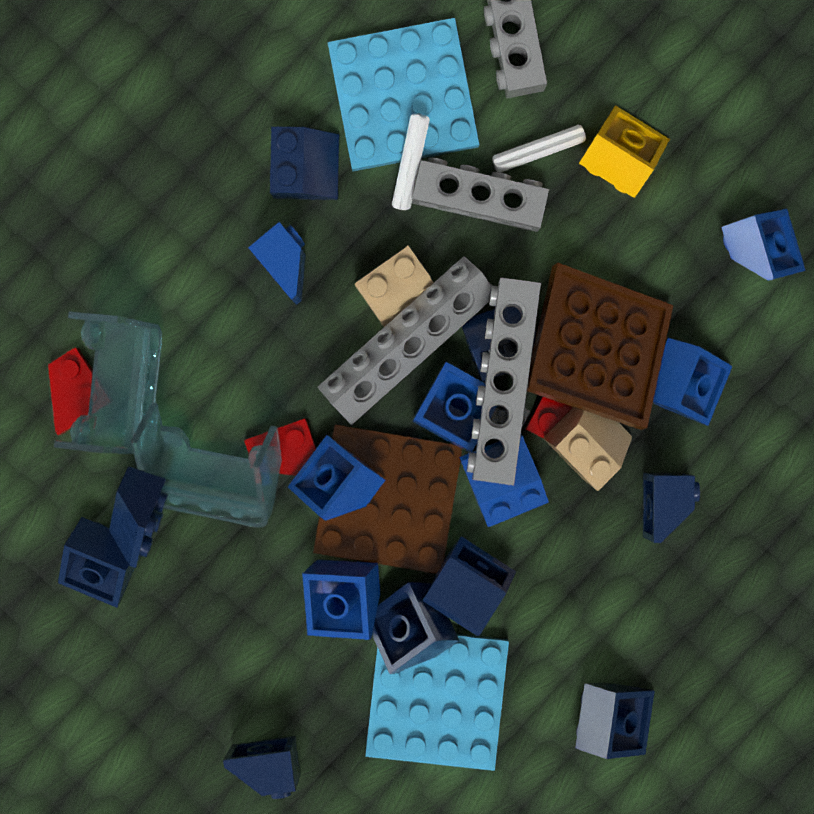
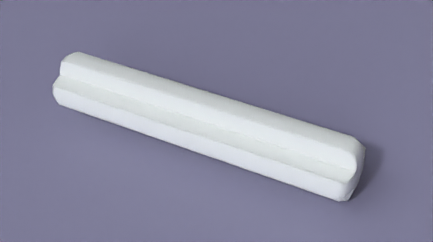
M420 113L412 114L409 120L392 200V206L399 210L411 208L430 119L428 116Z
M581 125L570 127L494 155L492 158L494 168L499 173L581 144L586 140V135Z

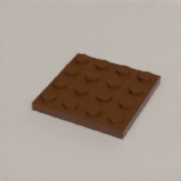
M561 263L553 265L531 355L527 391L640 430L646 429L649 423L673 305Z
M335 425L332 439L367 464L386 481L366 507L327 521L319 516L313 553L437 574L445 557L461 461L459 457L462 455V448L454 444Z

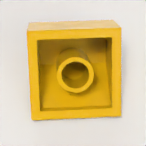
M615 105L579 164L584 166L591 174L600 176L614 185L618 191L627 193L635 198L655 169L670 139Z

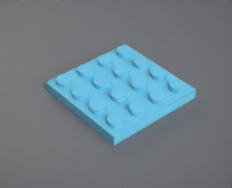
M455 18L328 42L352 172L400 163L410 116L414 113L426 115L430 119L421 158L479 147Z
M457 634L459 641L437 657L395 674H389L377 647L365 757L495 771L509 640Z

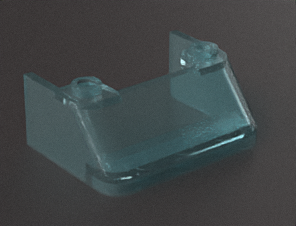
M69 312V319L85 321L81 330L82 340L88 349L95 350L88 415L79 416L72 424L70 430L72 441H54V447L96 453H146L152 438L162 347V331L160 326L120 316Z
M151 402L131 440V445L138 470L166 479L163 492L169 495L164 508L256 528L266 526L272 513L282 463L277 427L270 426L263 444L254 446L249 453L248 459L191 448L189 439L183 430L177 427L162 425L158 404Z

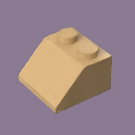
M407 246L357 281L355 287L380 323L385 327L430 287L433 281L410 247Z
M573 407L543 439L586 483L599 491L621 469L632 436L619 422Z

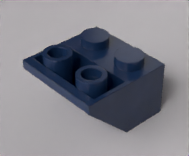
M507 307L503 310V318L507 323L516 324L521 320V313L517 308ZM495 309L473 316L461 327L479 379L482 382L486 380V373L480 372L483 352L489 353L491 339H485L487 319H494ZM536 331L534 332L533 347L536 338ZM502 340L498 344V351L502 356L513 357L516 354L517 348L513 341ZM498 373L494 376V378L504 375L506 373Z
M128 466L116 493L109 532L129 566L136 568L140 557L147 558L153 543L152 536L160 528L164 515L162 512L169 494L163 492L166 483L165 478Z
M461 536L445 557L422 601L476 636H479L506 595L516 571Z

